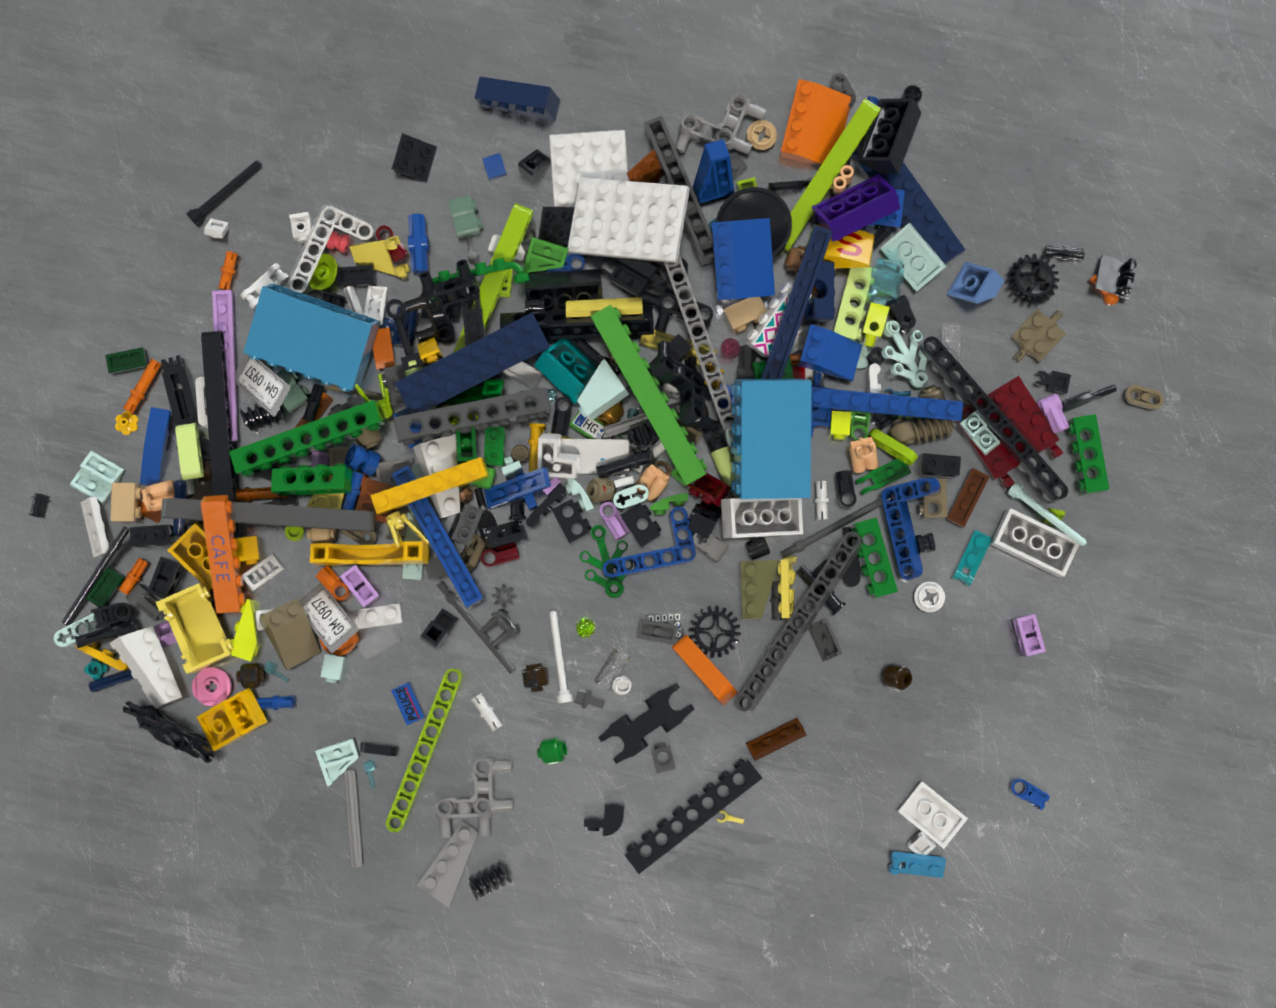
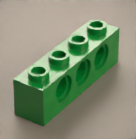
M1096 414L1070 419L1068 432L1072 434L1071 450L1076 456L1074 467L1075 471L1079 473V490L1082 491V495L1110 490ZM1081 431L1087 433V441L1081 439ZM1085 450L1091 453L1090 460L1084 457L1083 453ZM1088 469L1094 471L1095 476L1093 479L1087 476Z
M336 463L334 466L329 467L324 464H317L316 467L298 465V468L280 466L279 469H272L271 492L278 496L351 493L352 470L346 467L345 464ZM333 475L332 480L328 482V477ZM296 476L295 482L291 483L293 477ZM314 476V480L309 483L310 478Z
M877 517L854 523L851 532L857 533L862 539L865 535H870L873 539L871 545H866L863 542V546L857 554L863 560L864 565L861 566L864 577L867 576L869 584H867L869 595L877 598L898 592ZM871 553L876 554L878 557L876 564L870 563L868 559ZM876 572L882 573V582H876L874 580V574Z

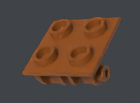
M654 149L627 172L629 181L655 183L663 176Z
M364 478L355 510L376 512L370 495L396 486ZM395 510L381 515L375 513V520L387 523L386 517L394 513Z

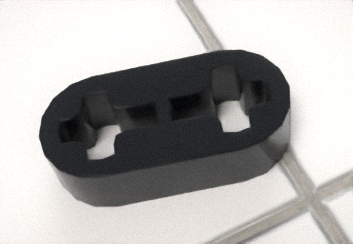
M361 742L360 752L396 756L397 746Z

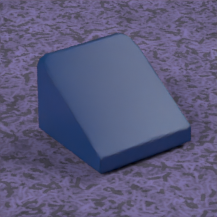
M500 153L482 159L488 179L507 174Z

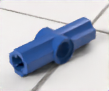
M419 213L408 215L409 253H411L412 272H429L427 251H429V241L426 234L425 215Z

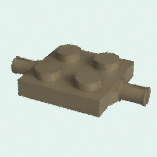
M1037 309L1012 335L1011 338L1021 348L1014 356L1018 362L1026 354L1033 356L1038 362H1041L1066 335L1056 323L1063 316L1062 312L1059 314L1060 311L1056 310L1051 317H1048Z

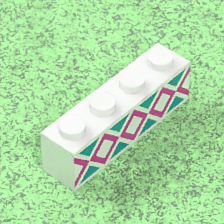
M787 281L780 287L778 296L772 299L767 312L758 319L756 328L752 329L747 335L748 339L745 344L763 357H768L794 281Z

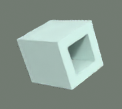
M325 654L320 677H324L325 682L337 683V680H343L347 657Z

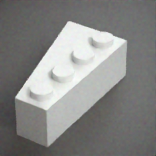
M153 626L120 636L109 643L120 654L119 658L122 662L126 663L132 671L131 675L134 679L139 681L142 686L141 689L155 709L182 698Z

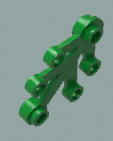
M595 525L591 529V536L594 540H597L602 561L591 556L588 551L581 552L579 557L582 562H588L602 570L603 564L610 560L604 540L606 530L601 525ZM596 530L602 531V535L600 537H597L595 535ZM621 540L617 543V548L611 559L620 558L622 553L628 549L626 541ZM620 543H625L626 548L624 550L619 549L618 545ZM584 553L589 555L588 560L582 559ZM627 560L631 563V567L627 569L631 570L633 568V562L631 560ZM607 564L606 571L609 574H614L615 566ZM592 569L585 572V578L588 581H594L605 587V592L609 597L617 598L622 595L624 591L622 581L626 575L607 578L608 580L596 575V572ZM588 572L594 573V577L592 579H589L587 577ZM612 585L618 586V590L616 592L611 591L610 588Z

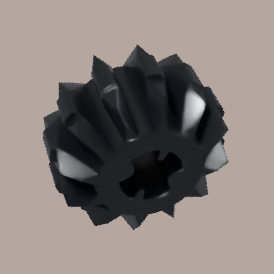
M651 423L636 426L627 432L629 444L635 449L650 445L659 440Z

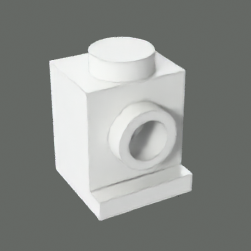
M308 212L289 215L293 238L299 243H305L313 226L311 215ZM304 225V229H298V226Z

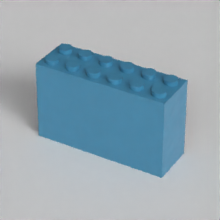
M273 283L263 286L243 353L248 354V357L251 359H263L267 361L268 365L275 367L280 365L285 367V370L288 372L296 373L297 371L303 373L305 378H317L325 385L331 386L334 384L339 386L340 390L350 392V390L356 389L355 384L362 385L381 321Z
M734 379V384L731 385V394L734 395V403L731 404V413L734 415V423L731 424V433L734 434V442L731 443V452L734 454V461L731 462V472L734 473V481H731V491L734 492L736 497L740 499L811 498L812 380Z

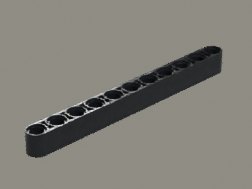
M222 331L202 332L201 343L213 496L228 495L229 501L237 502L235 471L229 451L233 450L224 335ZM235 523L234 538H239V523Z
M933 336L927 337L920 347L922 354L970 409L982 418L988 425L987 428L996 436L1047 497L1052 501H1059L1068 495L1066 484L939 339ZM926 343H933L935 346V350H928L926 348ZM939 357H945L948 362L947 365H941ZM952 371H957L960 374L959 380L952 378ZM964 386H970L973 389V393L967 394L964 391ZM977 400L984 401V409L977 406ZM990 414L997 416L998 423L990 421ZM1003 429H1008L1010 431V438H1005L1003 436ZM1016 443L1023 446L1022 453L1016 451ZM1029 458H1033L1036 461L1035 467L1029 466ZM1042 472L1048 474V482H1044L1041 479ZM1055 487L1061 489L1062 494L1060 497L1054 494L1053 490Z

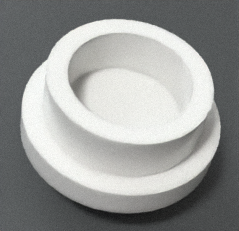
M618 676L613 680L612 688L615 693L625 695L631 689V681L626 676Z

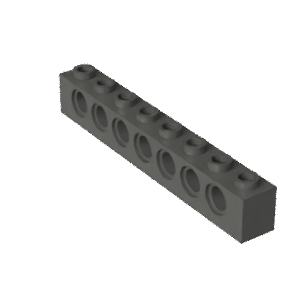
M662 115L644 122L645 132L652 149L656 152L667 184L683 185L690 188L684 225L701 265L703 266L715 261L712 233Z
M544 387L394 417V425L398 443L409 445L415 443L414 440L418 439L429 441L434 439L433 436L449 437L453 435L452 432L460 431L463 434L471 432L472 428L479 427L480 430L490 428L492 424L498 423V426L510 424L509 421L512 420L523 422L529 420L528 417L532 416L543 418L547 416V413H550L551 406L547 388ZM530 401L534 404L535 408L528 410L525 408L524 403ZM512 405L515 407L516 412L510 414L506 411L505 407ZM489 409H494L497 412V416L489 417L486 412ZM470 413H475L478 416V420L470 421L467 416ZM450 417H457L459 423L452 425L448 419ZM436 420L440 423V427L433 429L429 423ZM413 424H418L421 427V431L414 433L410 430V427Z

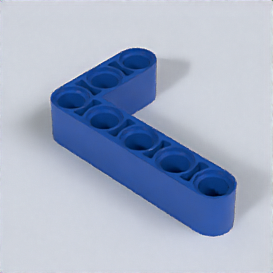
M933 477L921 478L887 487L881 494L899 573L906 580L918 578L923 573V566L907 501L936 494L939 491L940 484ZM927 482L930 484L929 491L926 489ZM909 487L913 490L912 495L908 492ZM892 491H894V493H895V499H894V500H893L892 497H891ZM896 510L900 513L899 518L896 517ZM901 528L904 530V537L900 534ZM906 547L909 550L908 556L905 554ZM910 566L913 568V574L909 572Z
M675 507L668 515L674 547L610 559L602 566L603 575L607 578H614L683 564L693 560L696 551L692 532L687 529L690 524L687 520V511L683 507ZM675 511H679L682 514L683 518L681 521L674 519L673 514ZM679 530L686 532L687 537L685 540L678 538L677 532ZM682 549L690 551L689 559L682 557ZM665 552L670 553L672 556V560L669 563L665 562L662 558ZM644 557H651L653 565L646 566L644 564ZM627 560L634 562L635 567L633 570H628L625 567ZM607 564L615 566L616 571L614 574H609L606 571Z

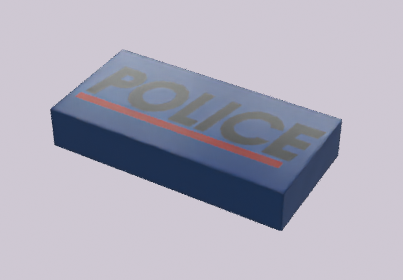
M410 682L391 690L406 725L425 718Z

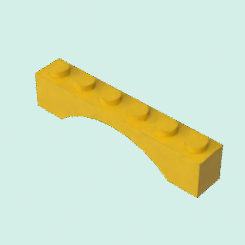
M479 457L370 496L376 514L381 515L434 494L490 476L484 459Z
M423 541L399 542L400 546L398 548L395 543L379 545L310 543V563L316 566L429 564V545Z

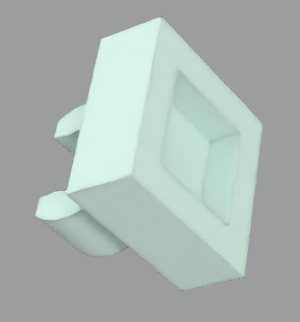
M511 456L504 458L506 466L501 469L507 481L515 478L516 474L524 472L519 461L513 462Z

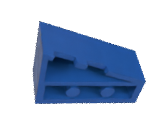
M724 139L705 144L693 184V190L699 204L735 193L730 154Z

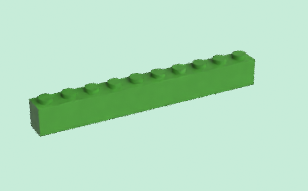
M609 305L591 315V319L685 485H688L706 474L705 470L708 468L703 459L698 460L695 454L698 451L694 443H689L686 439L688 433L683 425L679 426L676 420L679 417L674 408L670 410L667 402H669V399L665 392L660 393L657 387L660 385L659 381L653 375L651 376L647 370L650 366L645 358L641 359L638 354L641 351L636 341L632 342L628 335L631 332L626 324H621L619 318L622 316L617 307L612 308Z

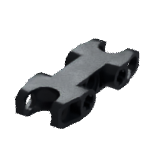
M677 683L659 690L646 699L644 702L649 710L632 721L626 713L613 722L598 737L601 742L612 736H617L623 740V751L613 759L616 764L635 756L649 746L644 737L656 728L662 726L667 733L681 724L694 710L692 704L682 710H674L670 707V696L680 688Z

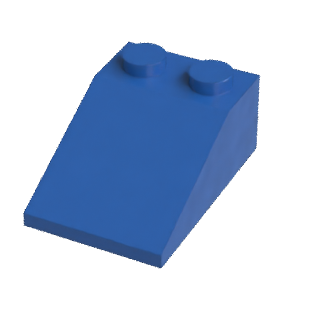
M810 324L797 366L853 381L863 345L829 329Z

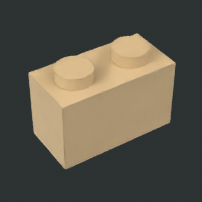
M760 297L745 298L723 309V314L732 332L737 331L738 333L748 329V325L752 323L757 325L760 316L767 312Z
M112 483V522L139 523V518L142 516V508L139 507V499H142V488H140L139 484Z

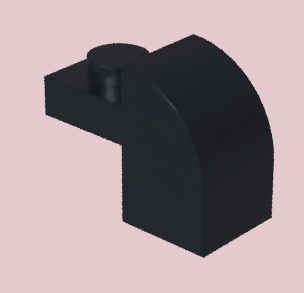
M442 608L433 621L431 620L423 631L420 639L437 650L457 623L458 618Z
M605 803L604 819L585 817L584 827H588V831H599V828H603V836L614 834L623 823L624 804Z

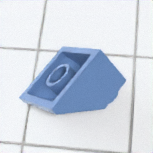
M965 262L947 295L978 304L996 297L1005 280L994 269Z

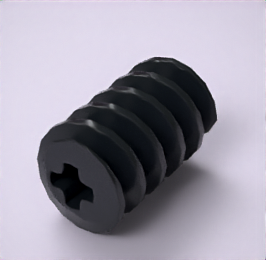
M254 404V410L248 406L247 413L240 409L244 424L251 431L255 430V425L261 428L262 422L264 425H269V419L275 423L277 418L279 420L284 418L282 405L275 417L263 407L259 408L257 404Z
M499 862L497 863L496 870L490 866V873L484 869L483 877L476 873L475 881L469 877V886L477 901L478 895L481 898L485 897V891L490 895L492 894V888L496 891L499 890V884L505 887L506 880L510 884L513 882L506 866H502Z

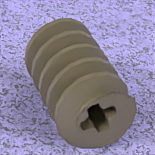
M925 418L923 422L918 419L916 424L912 421L916 434L915 439L918 444H921V438L928 442L929 436L932 437L933 441H936V435L943 439L944 433L950 438L953 431V423L949 420L931 419L930 421L928 418Z

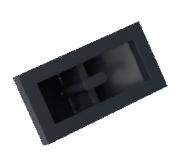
M536 149L518 163L519 172L534 183L551 163V159L539 149Z

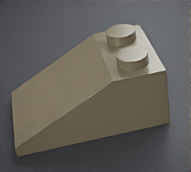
M298 598L263 614L259 619L286 670L321 653L307 615Z

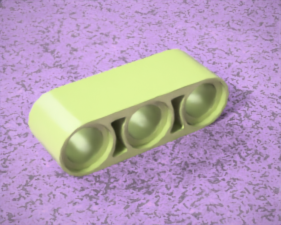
M191 423L176 426L180 470L183 480L204 477L197 424Z

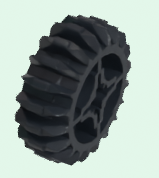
M1028 254L1024 256V259L1020 257L1017 260L1018 263L1014 262L1012 264L1014 269L1008 271L1012 275L1007 277V280L1012 282L1008 285V288L1014 287L1011 294L1017 293V300L1024 298L1023 304L1030 300V305H1034L1036 300L1038 305H1040L1042 299L1047 302L1049 296H1054L1053 290L1058 289V286L1054 283H1058L1060 279L1054 276L1058 275L1059 272L1053 271L1056 267L1055 264L1051 266L1048 264L1050 259L1043 261V255L1038 259L1036 254H1033L1031 258ZM1035 266L1032 272L1021 271L1023 267ZM1041 269L1046 274L1047 279L1042 277ZM1034 275L1036 282L1032 285L1031 277ZM1019 278L1025 283L1026 289L1021 286ZM1035 287L1046 288L1045 291L1041 293H1032V290Z
M708 606V613L701 609L700 611L703 616L700 617L698 614H695L694 616L698 621L691 620L690 622L696 626L695 628H689V631H695V635H690L689 638H696L697 641L694 643L700 645L698 647L700 650L702 648L705 649V656L708 654V651H711V658H714L715 652H718V656L722 657V650L728 655V647L732 650L735 649L731 643H739V640L735 639L734 636L741 635L740 632H735V629L740 628V625L734 626L733 622L738 620L737 617L731 620L729 617L732 616L733 612L725 615V607L721 612H718L719 606H715L714 612H712L711 606ZM713 616L712 625L709 628L700 627L701 622L705 618ZM719 616L728 622L731 630H725L719 626ZM716 621V627L720 629V632L725 633L717 634L713 642L714 637L710 635V632H705V630L713 629ZM699 633L707 634L710 637V647L701 641ZM720 636H730L725 645L716 648L717 640Z

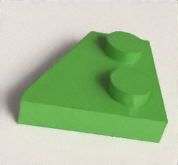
M532 237L523 267L524 273L564 267L569 248Z

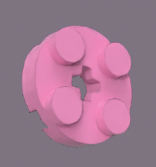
M208 667L201 670L192 682L193 695L206 706H216L222 701L227 700L232 691V681L228 673L217 667ZM211 681L217 684L214 692H211V689H207V685H210Z

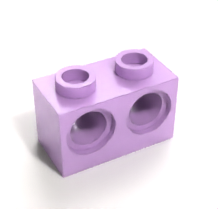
M356 565L340 576L364 608L380 597Z
M1036 614L1012 619L1022 657L1046 652Z

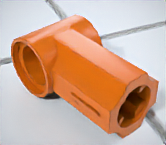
M328 565L322 568L315 576L337 601L345 602L350 598V589ZM339 588L346 589L342 597L336 595Z

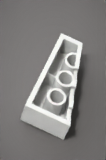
M455 434L414 446L422 477L457 466ZM459 487L429 496L431 506L438 519L460 513Z

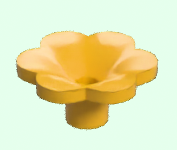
M125 411L122 415L116 416L115 420L117 423L115 428L117 431H121L124 435H129L138 429L136 424L138 417Z

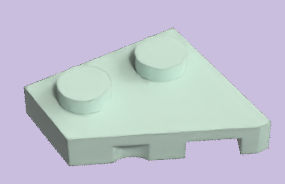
M353 738L315 751L327 786H330L359 758Z

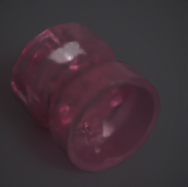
M733 338L725 339L720 348L722 357L727 360L736 358L740 350L739 342Z

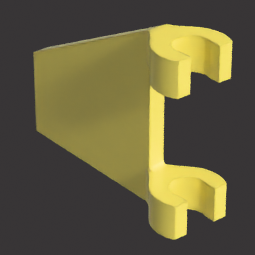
M393 236L386 240L349 246L355 264L361 266L374 265L375 270L397 277H405L407 275L406 272L410 271L408 263L394 267L388 250L397 249V245L400 244L398 236Z

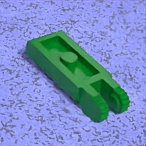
M895 459L868 472L867 475L855 481L857 484H861L871 478L874 485L862 489L861 493L864 495L911 474V471L907 464L899 459Z

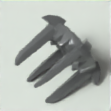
M499 609L498 612L491 613L492 618L480 630V634H482L497 623L498 627L501 626L500 630H504L490 644V647L496 646L508 637L512 638L515 633H520L519 625L511 620L505 609Z

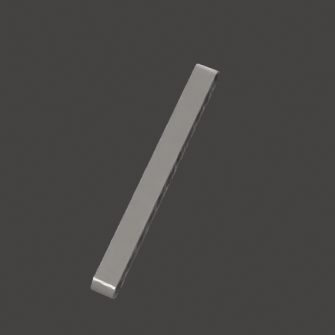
M679 254L677 263L669 264L664 262L721 426L726 431H731V427H727L724 424V420L727 417L734 418V415L731 413L732 400ZM680 273L684 276V279L681 282H675L673 276ZM683 291L689 292V299H680V293ZM694 309L697 312L696 316L688 318L686 316L687 310ZM695 327H700L703 333L700 336H694L692 330ZM707 345L710 350L707 354L703 355L699 353V347ZM713 363L716 366L715 371L707 372L705 370L706 364ZM714 381L722 383V388L719 391L712 389L711 385ZM726 399L729 402L728 407L725 409L719 408V400Z

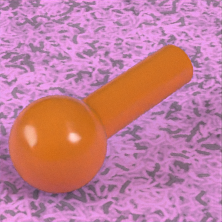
M1095 274L1089 279L1094 285H1096L1097 280ZM1100 290L1104 295L1106 304L1114 305L1118 302L1119 296Z

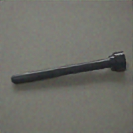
M259 160L253 162L198 209H191L186 215L197 225L202 221V215L261 167V162Z

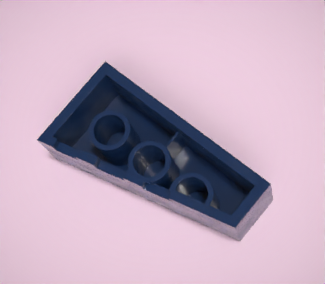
M479 77L474 97L480 106L484 108L494 107L503 111H512L551 121H556L560 105V99L551 87L487 77Z

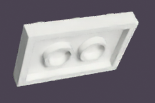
M920 781L897 811L943 849L968 819L922 781Z

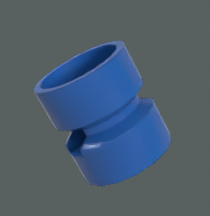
M354 443L346 454L344 464L348 468L353 470L359 469L361 473L372 476L379 465L380 453L370 449L366 450L365 447Z

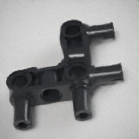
M681 258L687 274L688 263L685 259ZM651 262V265L666 270L664 262ZM680 273L673 276L675 282H681L684 279V276ZM668 274L665 280L668 285L666 290H662L659 295L645 291L641 296L642 302L654 305L657 308L659 315L654 330H659L665 333L670 317L684 320ZM670 300L674 305L671 308H666L663 306V302ZM697 302L700 313L706 311L710 315L708 319H703L704 325L708 329L713 318V310L711 307ZM689 309L686 312L688 318H694L697 314L694 309ZM695 327L693 335H702V328Z
M459 260L456 263L459 277L435 285L428 271L419 274L423 287L420 297L404 301L407 313L424 308L427 310L432 323L430 328L415 332L419 343L433 337L441 341L451 340L454 337V329L451 316L446 311L447 307L461 301H469L479 295L480 289L476 276L471 273L467 260Z
M661 341L657 344L658 356L655 359V364L651 366L653 376L663 383L677 388L679 391L681 403L679 405V416L685 426H701L712 432L717 427V421L705 414V398L711 400L712 397L702 375L697 371V358L692 356L688 357V359L686 358L684 365L670 356L669 342Z
M130 701L125 703L129 708L124 706L123 712L136 717L139 727L147 730L159 742L172 746L175 750L188 753L195 758L200 757L205 763L212 761L209 756L214 758V753L208 749L209 741L203 736L178 727L170 722L159 709H155V707L149 704L140 707Z

